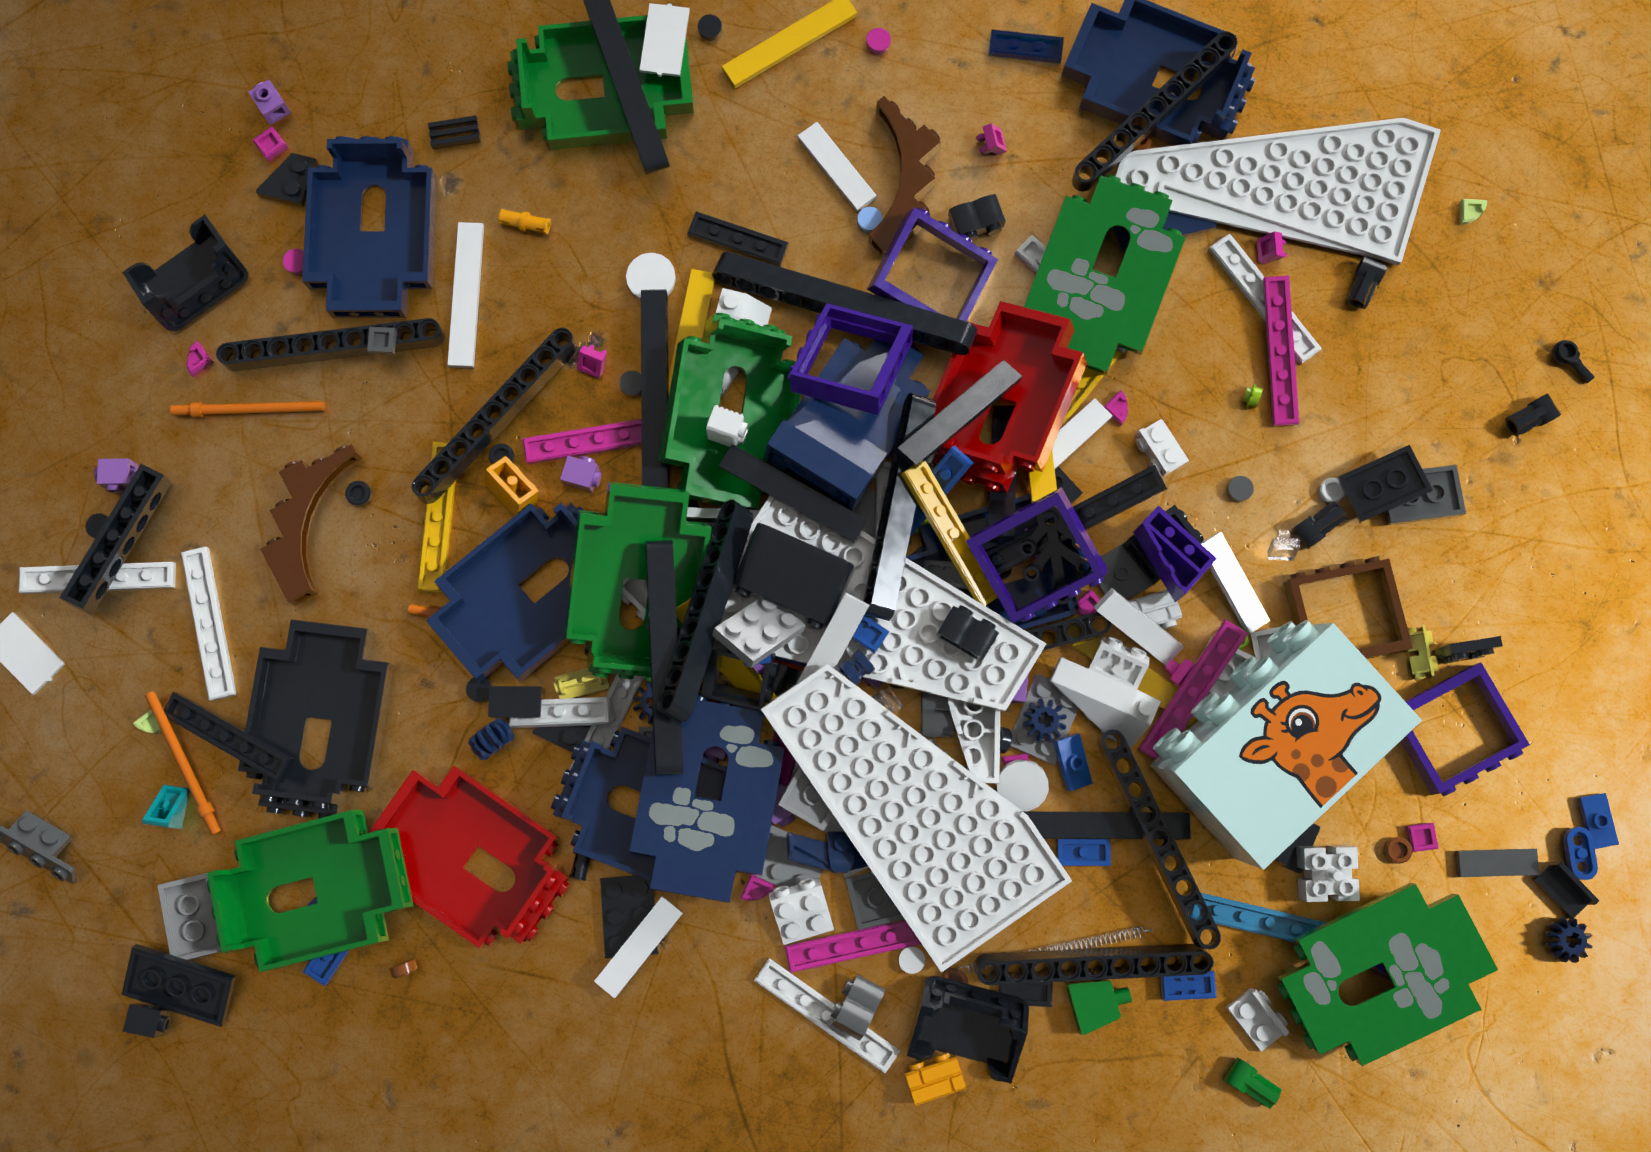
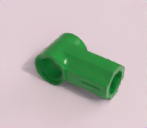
M1238 1057L1224 1078L1226 1083L1243 1094L1247 1093L1254 1100L1269 1109L1280 1098L1281 1088L1258 1073L1257 1069Z

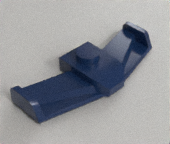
M827 831L825 842L791 832L786 834L787 860L828 870L832 873H847L848 871L868 866L845 832Z

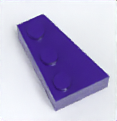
M1159 505L1133 531L1174 602L1182 598L1217 559Z

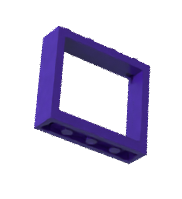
M914 207L906 213L867 290L884 298L938 313L885 280L915 223L983 265L956 318L967 321L998 259L992 256L990 250L971 243L972 240L966 235L957 234L952 231L947 223L936 221L930 217L926 210Z
M826 303L822 313L816 316L813 330L810 329L807 333L806 344L804 347L799 348L795 365L790 366V373L787 379L790 380L791 392L879 415L912 345L913 325ZM831 328L893 344L871 391L808 375Z
M1062 487L974 533L966 540L1012 623L1019 619L1021 622L1031 619L1035 616L1034 612L1041 608L1044 611L1053 608L1058 604L1057 600L1065 596L1067 599L1078 595L1081 592L1080 588L1088 584L1090 587L1100 584L1104 581L1103 577L1108 571ZM1056 505L1093 571L1018 609L982 544Z
M1482 662L1460 671L1405 701L1412 710H1415L1474 678L1512 742L1511 745L1442 782L1413 730L1410 731L1401 740V743L1431 795L1441 793L1442 796H1446L1456 791L1455 785L1464 782V784L1473 782L1479 778L1477 773L1483 770L1490 772L1501 766L1499 761L1507 757L1509 760L1521 756L1524 754L1522 749L1530 745Z

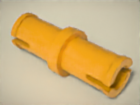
M501 209L498 221L500 225L517 227L520 231L524 232L531 230L548 234L550 231V218L532 216L526 211L518 213Z

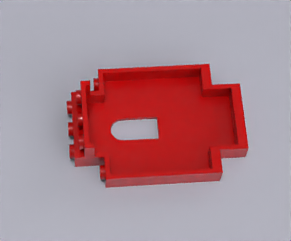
M1000 301L989 327L971 323L977 328L978 332L969 354L958 355L952 353L933 397V400L936 401L934 417L1005 360L1022 375L1021 381L1000 398L1001 400L1016 404L1001 440L997 443L985 444L980 440V432L991 408L990 406L935 452L932 464L936 467L950 448L955 445L974 462L960 478L963 483L974 486L976 483L983 485L985 489L994 493H998L999 490L1007 493L1018 466L1028 472H1033L1034 470L1043 472L1087 362L1083 352L1067 348L1075 331L1070 319Z
M456 766L452 767L440 786L420 772L412 770L368 832L371 833L386 828H398L412 901L478 948H484L485 945L490 946L498 935L496 932L497 928L500 929L499 933L507 939L513 938L520 944H524L527 940L531 942L539 931V928L536 926L541 919L544 918L546 920L554 910L555 906L552 903L556 897H562L570 886L567 883L570 877L545 860L547 856L551 858L560 844L557 841L560 837ZM478 846L513 870L515 883L510 890L499 892L464 868Z

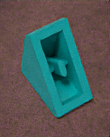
M163 785L142 819L143 824L182 829L189 797V788Z

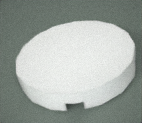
M646 253L636 257L628 266L626 273L627 285L633 296L641 300V290L667 289V295L669 296L676 282L675 270L671 262L663 255L656 253Z
M1023 759L1014 760L1006 764L999 772L997 793L1021 811H1031L1039 807L1046 799L1049 791L1048 778L1043 768L1036 762Z

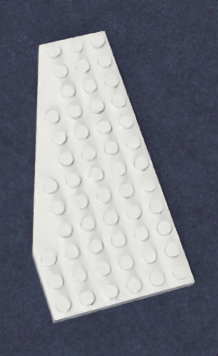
M769 496L752 522L740 563L756 524L762 523L851 562L854 565V573L844 595L848 593L863 601L876 539L861 531L856 542L852 543ZM906 558L896 609L892 619L886 621L868 616L890 631L875 654L851 639L835 670L841 672L838 666L844 661L852 659V654L859 649L875 667V670L869 675L865 674L864 678L1006 711L1046 643ZM732 587L721 623L761 597L750 595L749 599L736 594V589ZM959 605L965 606L973 612L972 616L979 621L986 619L996 625L995 630L999 634L982 662L936 636L953 606L957 608ZM787 609L806 626L803 633L774 653H776L777 657L807 664L826 628L822 627L821 630L814 629L807 625L808 620L803 615Z
M827 663L761 708L768 721L941 973L1072 882L1028 815Z

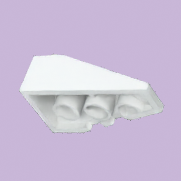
M722 288L716 313L728 314L736 320L750 319L754 323L763 326L768 325L772 307L746 293ZM731 367L725 371L721 396H724L738 375L739 368Z
M1062 657L1059 658L1050 682L1070 702H1073L1102 733L1111 729L1120 731L1130 748L1134 746L1150 727L1161 702L1135 688ZM1107 735V738L1117 742L1114 736Z
M948 698V706L968 770L984 783L999 784L1000 710Z

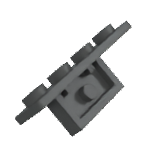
M27 810L9 829L0 825V842L6 845L9 851L19 856L22 854L27 857L37 868H46L60 881L66 880L72 884L75 882V869L56 858L70 843V835Z

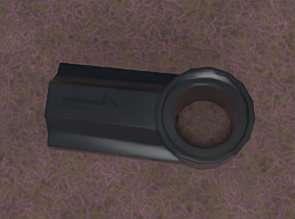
M1363 256L1354 273L1356 278L1346 298L1350 306L1357 309H1366L1376 286L1380 284L1385 275L1386 265Z
M1547 393L1529 403L1524 409L1505 418L1506 427L1511 434L1517 437L1538 425L1543 426L1561 416V413Z
M1333 502L1313 517L1309 516L1292 530L1304 546L1309 549L1326 537L1328 532L1344 522L1347 517L1342 507Z

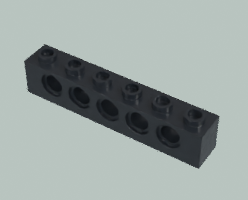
M140 464L59 597L60 599L91 616L93 615L170 487L171 482L164 474Z

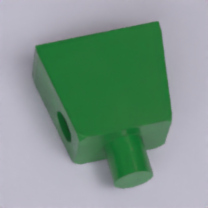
M1108 979L1065 983L1077 1031L1080 1035H1086L1120 1019L1121 1014L1118 1006L1132 1002L1128 987L1114 990L1111 980Z

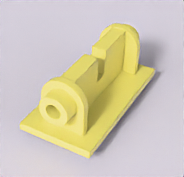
M1422 625V631L1418 632L1417 627L1408 628L1413 647L1408 652H1419L1418 656L1409 657L1412 675H1415L1416 680L1426 678L1425 673H1430L1431 678H1434V671H1439L1436 655H1430L1429 646L1434 645L1431 630L1426 631L1425 625Z
M585 668L555 676L554 687L559 699L576 698L610 689L608 678L592 675L593 672H589Z

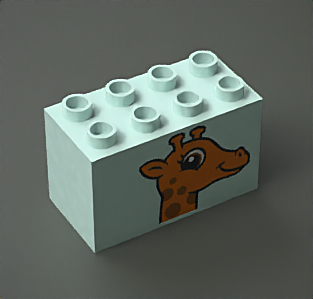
M1305 620L1297 626L1292 621L1281 626L1267 641L1274 649L1267 657L1260 661L1250 657L1241 663L1229 676L1236 684L1235 687L1221 697L1215 692L1206 696L1191 711L1192 715L1198 720L1191 728L1183 733L1174 728L1166 733L1153 747L1159 757L1150 767L1195 814L1234 859L1263 870L1422 721L1334 623L1311 624L1308 620Z

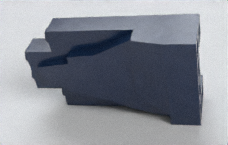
M844 338L818 377L871 391L893 344L874 339L865 351L858 343ZM911 345L879 415L805 395L787 421H782L767 443L763 461L785 474L790 469L830 494L829 499L854 511L894 450L906 396L912 392L928 397L930 390L923 383L911 379L920 366L924 355Z

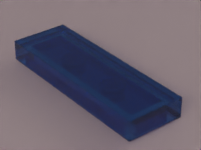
M992 29L988 56L1061 64L1064 37Z

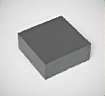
M369 327L367 352L369 354L395 355L397 330L386 327Z

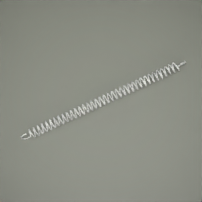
M1139 926V930H1138L1137 927H1135V928L1137 929V931H1138L1139 937L1141 938V935H1140V927H1141V926ZM1130 928V929L1132 930L1133 934H1134L1135 939H1136L1135 928H1134V931H1133L1132 928ZM1142 928V930H1143L1144 932H1149V931H1152V930H1153V929L1144 930V929ZM1125 929L1124 932H1123L1122 930H1120L1119 933H1118L1117 931H1115V936H1114V934H1113L1112 932H1110V937H1109V935L1107 934V936H1108V938H1109V940H1110V943L1112 944V941H1111V933H1112V935H1113V937H1114L1115 943H1117V941H1116V932H1117V934H1118V936H1119L1120 942H1121V932L1123 933V936H1124L1125 941H1126V933H1125L1126 931H1127V933H1128V935H1129V938H1130V940H1131L1130 929H1129V932H1128L1127 929ZM1101 934V935H1100V938H1099V936L1096 935L1095 939H1094L1093 936H1091L1090 940H1089L1088 937H1086V943H1085V940H1084L1083 938L1081 939V943H1080V941L1078 940L1081 949H1083V948H1082V940L1084 941V944H1085V946H1086V949H1088V948H1087V939H1088V941H1089V943H1090L1091 948H1093V947H1092V938H1093V940H1094V942H1095V945H1096V947H1097V939H1096L1097 937H1098V939H1099V941H1100V944H1101V946H1102L1101 936H1103V935ZM1105 934V937L1103 936V938H1104L1105 944L1107 945L1106 934ZM1072 940V941H1071V945H1070V943H1069L1068 941H1067L1066 945L1062 942L1061 946H1060V944L1057 943V949H1056L1055 945H1052V950H1053V946H1054L1055 950H1058V945H1059V947H1060V950H1063V944H1064L1066 950H1068L1067 944H1069L1070 948L1073 949V947H1072V942L1074 943L1075 948L1078 949V947H1077V940H1076V944H1075V942ZM971 962L969 963V967H968V966H962V967H960V968L967 967V968H968V971H969V974H971V967H970V964H971V965H972V968H973V970H974V973H976V972H975V969H974V967H973V964H972Z

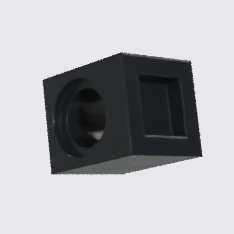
M142 1003L130 1004L122 1032L151 1038L161 1037L170 1026V1010Z

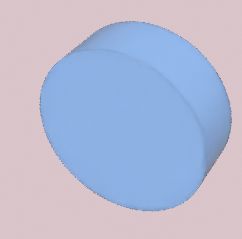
M874 207L863 208L858 214L857 223L859 228L863 232L870 233L882 221V214Z

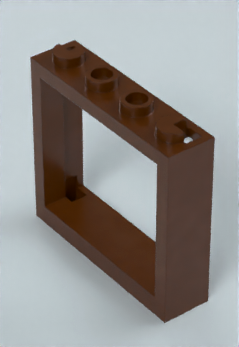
M1379 556L1371 557L1364 560L1365 564L1355 565V561L1340 564V569L1331 570L1330 567L1316 569L1315 574L1307 576L1305 572H1299L1290 575L1291 579L1283 583L1293 623L1297 626L1301 622L1308 620L1299 586L1378 570L1397 641L1358 650L1366 659L1404 652L1413 648L1390 559L1380 560Z

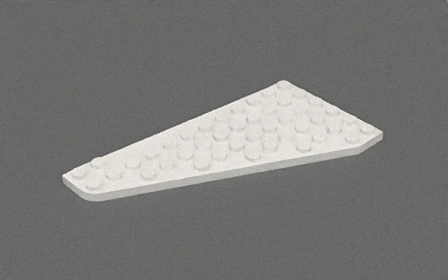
M1396 118L1136 150L1130 152L1121 160L1115 176L1127 185L1137 183L1144 186L1145 191L1151 193L1160 191L1169 195L1168 199L1173 200L1169 212L1265 234L1276 231L1282 233L1283 238L1367 256L1399 266L1404 256L1441 130L1406 118Z

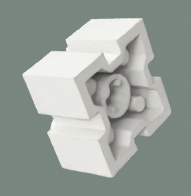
M1327 845L1328 852H1326V848L1320 846H1296L1297 867L1304 869V878H1297L1298 899L1305 902H1328V895H1330V899L1336 901H1360L1359 879L1352 877V869H1358L1357 847L1350 845Z

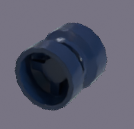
M859 649L852 654V659L844 661L838 666L844 676L855 685L861 682V678L865 674L869 675L875 670L873 664Z

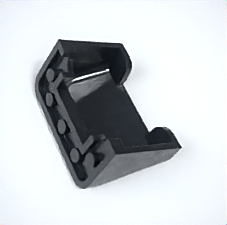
M205 214L190 226L189 233L195 242L162 266L154 270L147 263L140 262L122 272L144 307L169 331H177L242 286L248 279L249 273L246 267Z
M757 523L732 587L736 589V594L749 599L750 595H758L799 613L808 620L807 625L821 630L822 627H828L854 573V565L841 557L775 528Z
M930 976L926 978L907 1056L924 1061L933 1058L935 1050L949 1052L953 1055L986 1063V1072L992 1079L1011 1084L1028 1034L1029 1006L1023 999L939 976Z

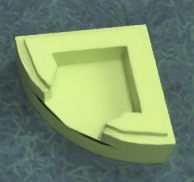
M1462 199L1460 201V225H1467L1476 221L1486 209L1487 200Z
M151 709L133 723L135 727L144 732L162 733Z

